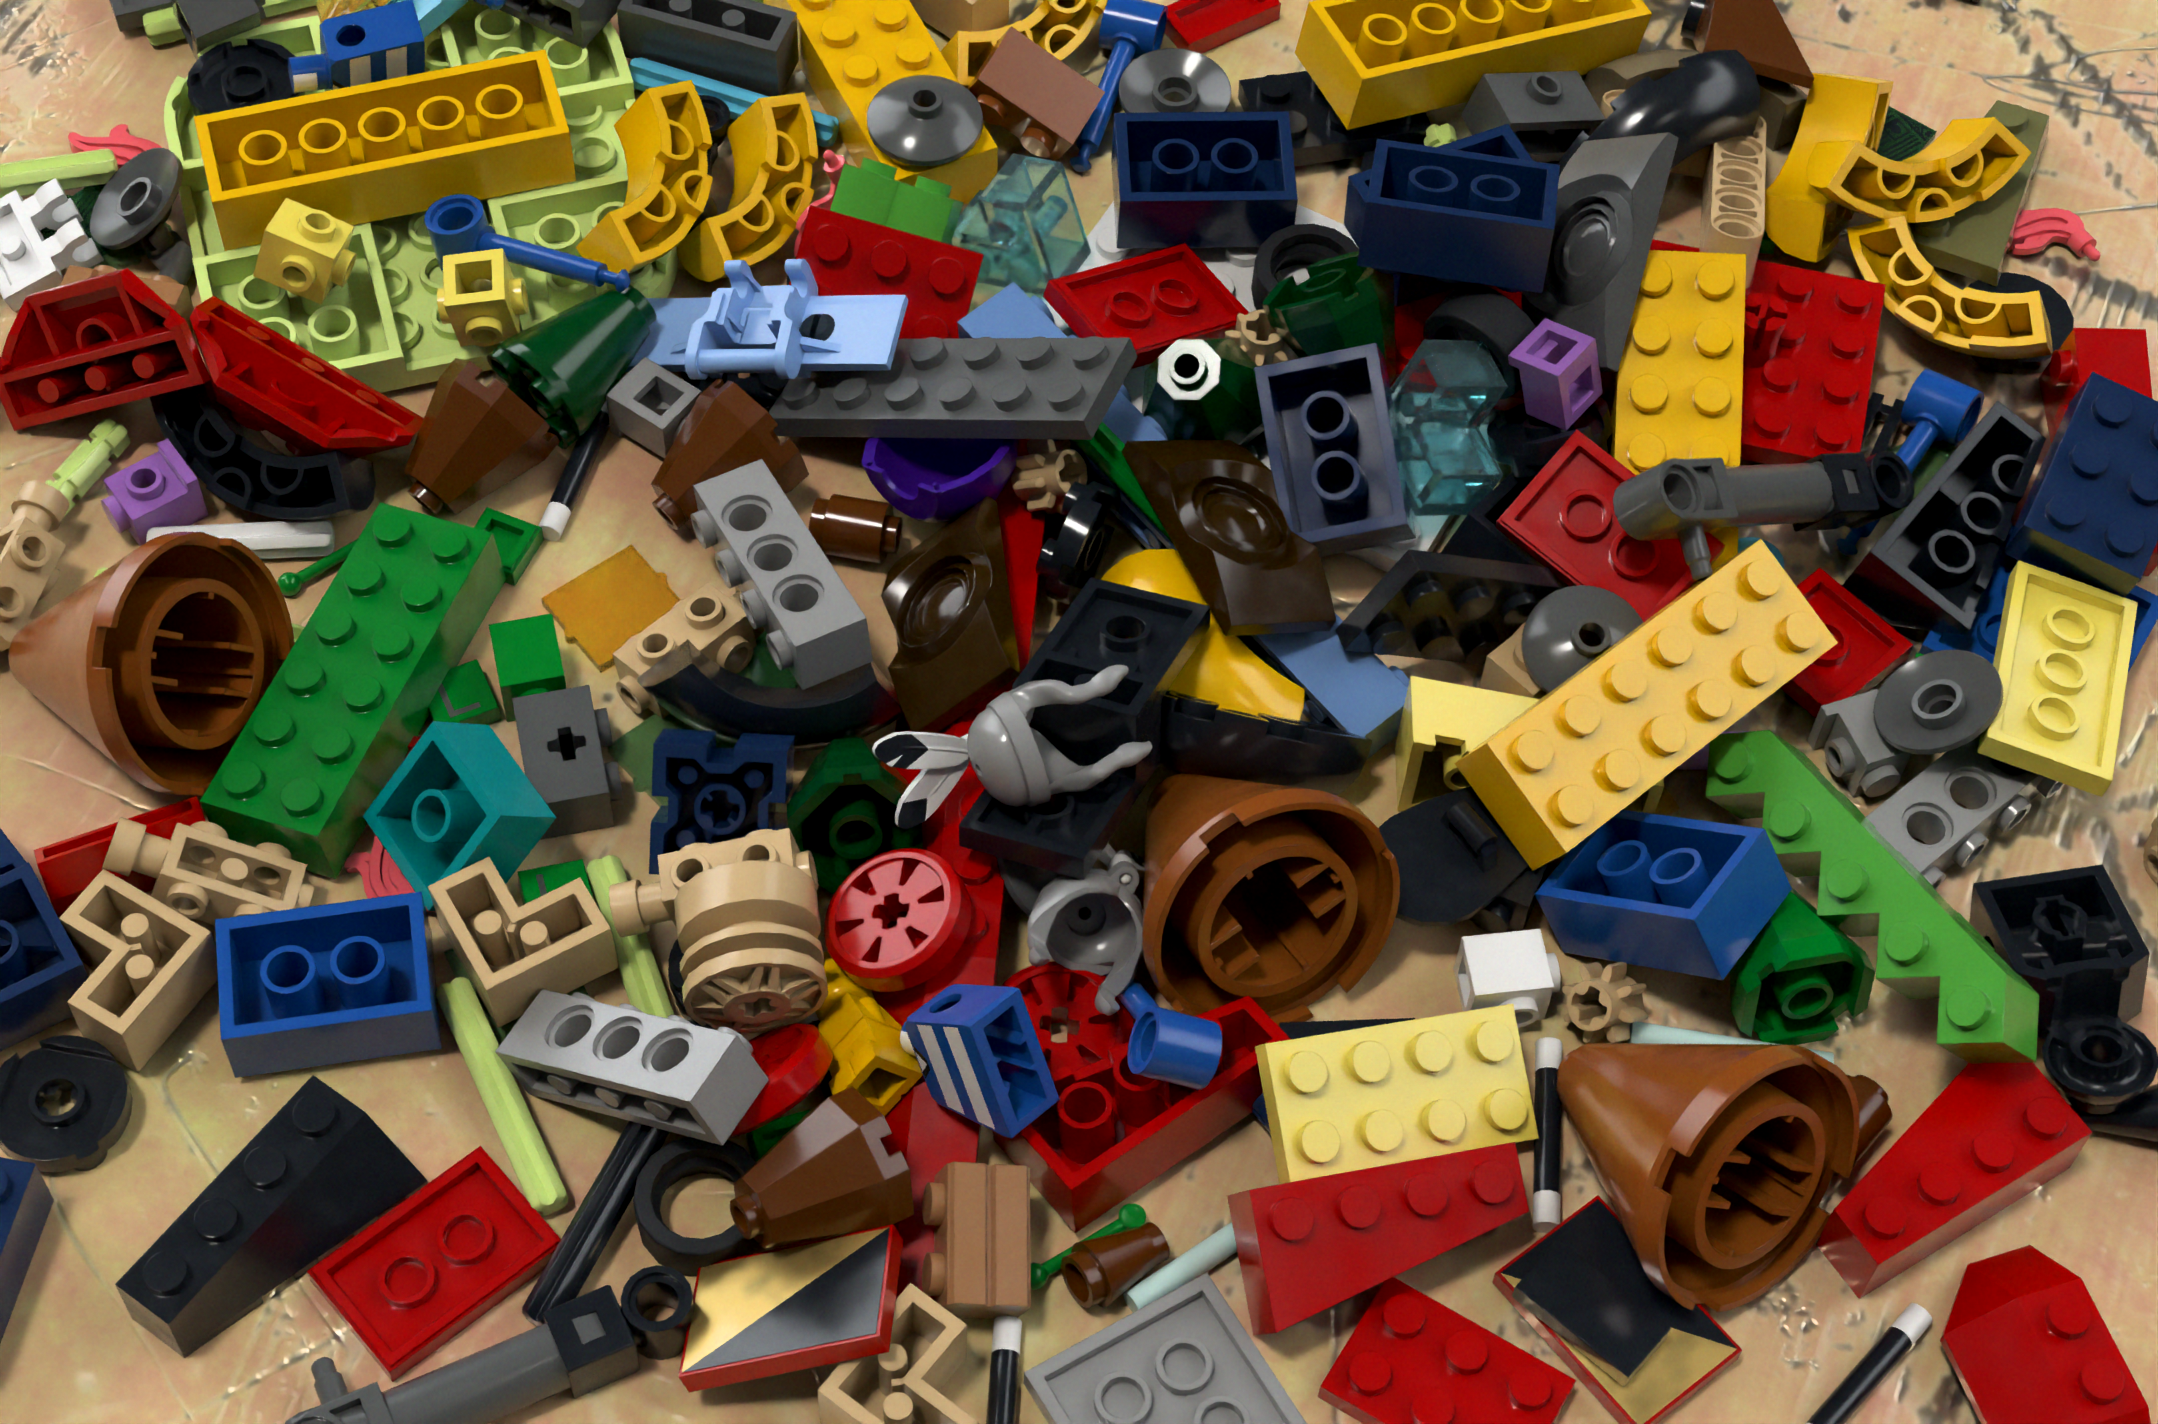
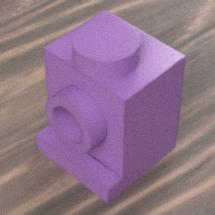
M1545 318L1508 355L1509 365L1518 368L1520 371L1526 414L1563 430H1567L1603 393L1596 338Z
M168 438L157 443L158 452L103 479L109 496L101 500L106 516L118 533L128 529L139 546L146 543L147 532L152 527L190 526L209 516L197 477Z

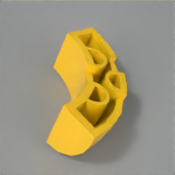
M1038 0L1032 13L1022 21L1018 20L1013 24L988 31H957L940 52L959 84L965 88L969 87L993 47L1011 26L1057 59L1063 61L1086 39L1099 16L1104 12L1108 0Z
M1812 73L1814 81L1811 89H1809L1803 116L1790 153L1774 182L1765 190V231L1768 237L1784 253L1804 261L1816 263L1826 257L1839 242V233L1833 232L1835 226L1843 218L1851 220L1855 211L1833 202L1809 184L1806 177L1808 159L1816 143L1824 141L1859 140L1867 148L1877 153L1894 81L1845 74Z
M692 80L646 89L614 124L627 163L628 184L626 198L622 208L608 212L575 247L583 258L605 263L608 271L619 273L622 269H626L628 274L635 272L663 257L686 237L696 219L703 213L713 179L712 176L707 174V150L712 146V138L701 99Z
M805 92L758 98L728 127L727 135L734 161V185L725 213L706 218L677 245V256L681 264L696 279L713 282L728 278L724 271L726 260H745L750 268L758 265L773 255L787 241L796 229L799 217L810 205L815 191L810 188L812 164L818 159V146L812 112Z
M1995 117L1952 119L1934 142L1914 156L1902 161H1894L1883 157L1867 148L1859 140L1817 142L1808 159L1806 177L1809 184L1822 195L1840 206L1857 213L1881 220L1905 215L1908 223L1929 222L1955 216V212L1965 209L1976 201H1985L2017 173L2032 152Z
M1905 215L1847 228L1850 247L1864 280L1886 284L1883 305L1900 322L1921 337L1939 346L1979 357L2018 359L2052 355L2050 323L2039 291L2009 294L1992 293L1970 287L1962 290L1950 284L1936 274L1934 267L1918 251Z
M1146 549L1126 556L1110 568L1100 579L1208 606L1178 551L1174 549ZM1211 610L1210 628L1169 688L1172 691L1216 702L1219 704V708L1237 710L1258 716V713L1300 720L1304 707L1305 689L1267 665L1237 636H1225Z

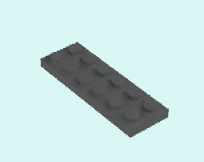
M1039 336L1033 338L980 337L940 339L929 337L926 339H898L890 370L812 371L810 378H798L797 376L795 379L788 381L770 409L769 414L778 424L773 430L775 434L787 437L1092 440L1138 356L1130 338H1101L1098 336L1086 338H1046Z

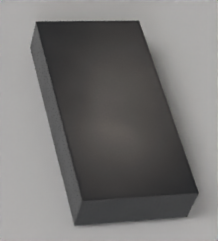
M1560 1239L1551 1246L1515 1286L1512 1294L1515 1300L1623 1387L1627 1385L1666 1340L1671 1330L1668 1325Z

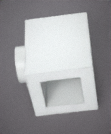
M1541 929L1463 936L1461 938L1454 965V974L1463 1011L1513 1004L1518 1028L1527 1026L1536 1020L1545 1019L1552 993H1557L1560 990L1561 978L1559 963L1555 953H1546Z

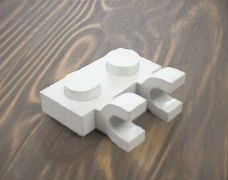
M56 178L45 183L34 195L25 200L22 199L16 190L0 198V293L4 301L14 312L21 308L25 297L33 293L59 287L63 280L61 270L66 267L68 268L69 265L90 268L104 261L96 243L92 238L88 239L80 224L83 218L76 204L71 198H67ZM46 227L57 230L53 236L46 240L40 230Z

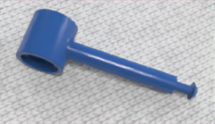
M1144 0L1107 1L1099 32V47L1112 51L1098 86L1105 93L1080 132L1076 142L1077 147L1080 149L1078 155L1070 158V164L1076 171L1084 172L1091 169L1088 158L1090 154L1098 151L1119 96V82L1125 68L1133 59L1160 49L1167 24V6Z
M467 194L446 196L434 202L425 213V225L442 272L443 256L503 248L506 258L510 263L597 287L603 286L604 283L613 284L619 293L623 292L630 285V276L626 269H622L619 273L608 271L605 263L496 234L494 228L488 224L482 203L474 196Z
M1927 368L1921 372L1906 397L1901 413V422L1912 427L1913 430L1896 453L1907 465L1911 474L1933 442L1942 440L1959 447L1977 422L1984 402V393ZM1880 519L1857 529L1850 528L1851 531L1845 539H1837L1836 544L1840 553L1843 555H1856L1858 550L1855 545L1861 537H1869Z
M1135 977L1130 986L1116 996L1135 1020L1127 1052L1130 1071L1137 1075L1195 1090L1204 1089L1212 1080L1219 1064L1222 1051V1032L1220 1026L1214 1021L1159 1007Z

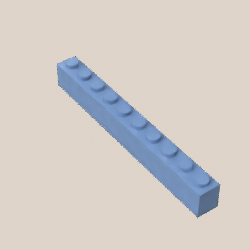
M1012 282L957 322L959 339L980 337L1033 338L1039 336L1046 338H1078L1073 334L1067 337L1055 325L1054 317L1047 305L1035 295L1029 298L1015 282ZM1122 384L1102 422L1124 444L1127 441L1168 440L1161 426L1152 417L1144 416L1131 403L1129 392ZM1052 439V440H1053V441H1060V440H1062V439ZM1070 440L1071 449L1076 450L1085 461L1087 467L1086 485L1096 481L1120 492L1119 512L1110 509V511L1147 549L1177 550L1174 544ZM1336 613V622L1330 631L1236 635L1267 665L1305 689L1302 713L1311 722L1326 724L1371 739L1372 744L1367 759L1397 737L1409 678L1396 666L1392 665L1388 668L1374 653L1344 650L1335 631L1343 621Z

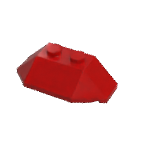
M128 268L40 291L25 297L7 336L0 357V400L14 431L203 384L211 379L187 321Z
M212 296L194 308L190 321L206 369L211 378L210 382L217 402L231 409L232 417L243 426L256 431L267 430L286 441V448L295 456L307 457L337 450L355 457H361L407 446L418 436L424 420L423 417L226 302Z
M2031 1245L1967 1265L1940 1342L1981 1424H2151L2148 1404L2081 1277Z

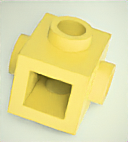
M286 198L264 231L253 276L283 288L296 296L322 304L333 285L337 284L343 287L351 274L357 254L349 251L348 248L355 226L336 219L324 211L312 209Z
M503 248L443 256V288L437 289L438 311L442 324L451 323L460 346H492L520 333L519 315L528 314L529 312L528 294L524 279L514 278Z

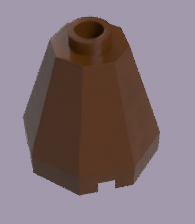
M457 358L453 360L438 380L404 470V474L413 483L407 492L419 504L435 515L442 508L453 514L460 513L544 461L560 442L555 434L547 432L550 429L547 422L507 386L494 378L485 387L475 380L482 369L471 361Z
M716 379L699 395L655 475L651 485L658 498L652 504L659 515L675 530L685 525L689 530L694 531L690 515L697 512L698 508L693 485L763 459L784 493L792 491L809 473L799 449L790 438L780 445V440L773 431L778 424L769 412L735 382L727 381L724 383L722 379Z
M853 1086L828 1097L811 1109L733 1184L735 1198L730 1201V1212L739 1232L746 1239L754 1238L765 1249L798 1245L887 1225H896L914 1215L910 1169L901 1150L888 1156L880 1140L892 1134L884 1115Z

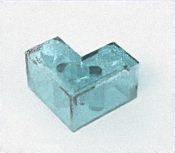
M1012 154L984 190H979L959 216L951 241V245L984 254L977 283L1005 288L1012 282H1015L1024 293L1042 296L1049 280L1076 273L1091 253L1063 163L1019 154Z
M1423 340L1391 387L1409 499L1415 516L1467 515L1494 489L1503 476L1479 427L1508 386L1482 341Z

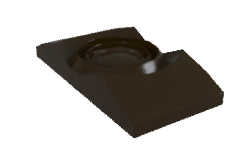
M1231 440L1126 442L1121 451L1206 603L1210 606V610L1225 636L1331 630L1336 622L1330 588L1317 546L1291 531L1284 512L1279 507L1272 471L1247 449Z
M986 496L975 506L950 521L898 559L889 570L881 597L896 630L898 652L890 663L888 670L902 711L912 732L938 733L1020 675L998 505L994 499Z

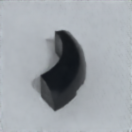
M1716 50L1680 59L1678 70L1656 81H1653L1647 75L1610 102L1614 112L1590 136L1584 131L1577 136L1557 164L1560 165L1559 176L1569 159L1584 141L1669 132L1679 138L1671 169H1673L1693 153L1713 143L1731 137L1753 135L1760 115V88L1754 69L1739 51Z
M210 380L203 384L150 397L156 420L164 438L169 439L186 464L207 485L206 489L224 501L243 510L285 520H320L347 516L367 510L374 501L376 481L373 462L337 450L307 457L287 456L270 443L261 431L252 430L237 422L231 415L232 410L217 402Z
M687 639L637 678V682L676 718L696 730L716 731V739L736 745L742 733L795 736L794 752L824 749L834 739L863 738L904 715L894 686L874 662L865 664L805 690H802L798 683L795 688H777L754 684L752 679L726 670L711 661Z
M1169 689L1161 700V762L1158 767L1179 773L1320 790L1338 795L1344 792L1359 777L1372 744L1371 739L1326 724L1289 719L1264 713H1258V716L1237 710L1219 708V704Z

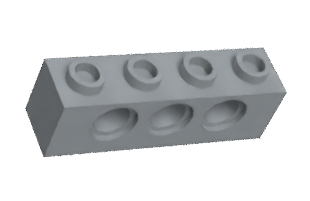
M763 459L693 485L698 508L697 512L690 515L694 532L704 549L713 546L716 551V564L726 586L729 589L738 586L740 589L741 604L751 626L754 629L763 626L765 629L769 652L780 671L789 668L801 689L805 690L873 662L866 616Z
M1979 735L1967 744L1944 753L1867 815L1866 818L1934 886L1936 891L1946 877L1943 872L1954 863H1957L1961 868L1969 865L1987 846L1989 839L1986 837L1997 828H2000L2004 833L2010 831L2030 810L2031 804L2029 801L2039 793L2046 798L2051 797L2064 783L1977 753ZM1957 803L1962 804V805L1966 806L1967 808H1963V807H1961L1960 805H1958ZM1913 838L1920 839L1924 841L1926 844L1919 843Z
M542 989L495 1051L530 1095L722 1146L769 1080L751 1055L753 1053L752 1045L745 1037L733 1029L719 1027L717 1030L701 1027L693 1025L677 1015H669L668 1018L646 1014L626 1003L620 1004L619 1007L596 1002L591 997L579 992H575L570 996Z

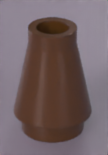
M1147 1222L1138 1228L1077 1242L1072 1246L1071 1254L1063 1257L1061 1260V1272L1064 1282L1072 1297L1082 1307L1088 1309L1096 1304L1100 1307H1108L1156 1265L1168 1260V1243L1161 1230L1152 1222Z

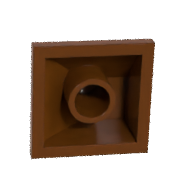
M1773 0L1705 1L1693 39L1698 54L1716 50H1737L1745 57L1754 69L1755 74L1811 89L1814 76Z

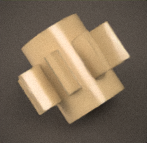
M1264 309L1252 311L1247 315L1237 314L1236 329L1225 331V339H1233L1258 367L1298 358L1270 325Z
M1070 440L1026 441L1029 455L1017 456V464L1011 476L1012 488L1021 500L1027 502V510L1029 512L1045 510L1047 514L1061 513L1064 499L1071 485L1075 481L1086 485L1087 467L1085 461L1076 450L1071 449Z
M1599 962L1579 966V973L1583 981L1562 987V991L1568 996V1013L1563 1019L1565 1022H1573L1578 1028L1584 1030L1583 1042L1600 1041L1605 1036L1611 1043L1631 1039L1630 1030L1626 1023H1634L1648 1018V1014L1642 1009V992L1647 986L1645 983H1636L1632 978L1626 976V963L1609 964L1605 969H1603Z

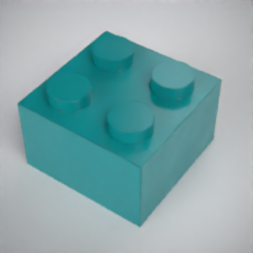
M433 721L363 815L414 891L422 892L424 904L428 911H435L428 889L429 885L487 857L491 858L506 884L557 818L489 725Z

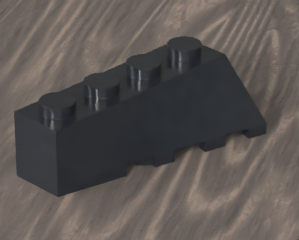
M1997 401L1873 546L1842 586L1890 625L1965 636L1972 626L1977 613L1975 612L1981 594L1987 588L1994 570L1992 566L2000 546L2006 541L2012 526L2010 521L2018 502L2023 498L2046 438Z
M313 1075L115 1285L131 1318L183 1358H186L263 1304L262 1296L291 1276H294L296 1280L307 1273V1270L319 1262V1256L349 1235L353 1234L356 1236L377 1221L379 1214L402 1198H409L427 1185L428 1180L365 1111Z

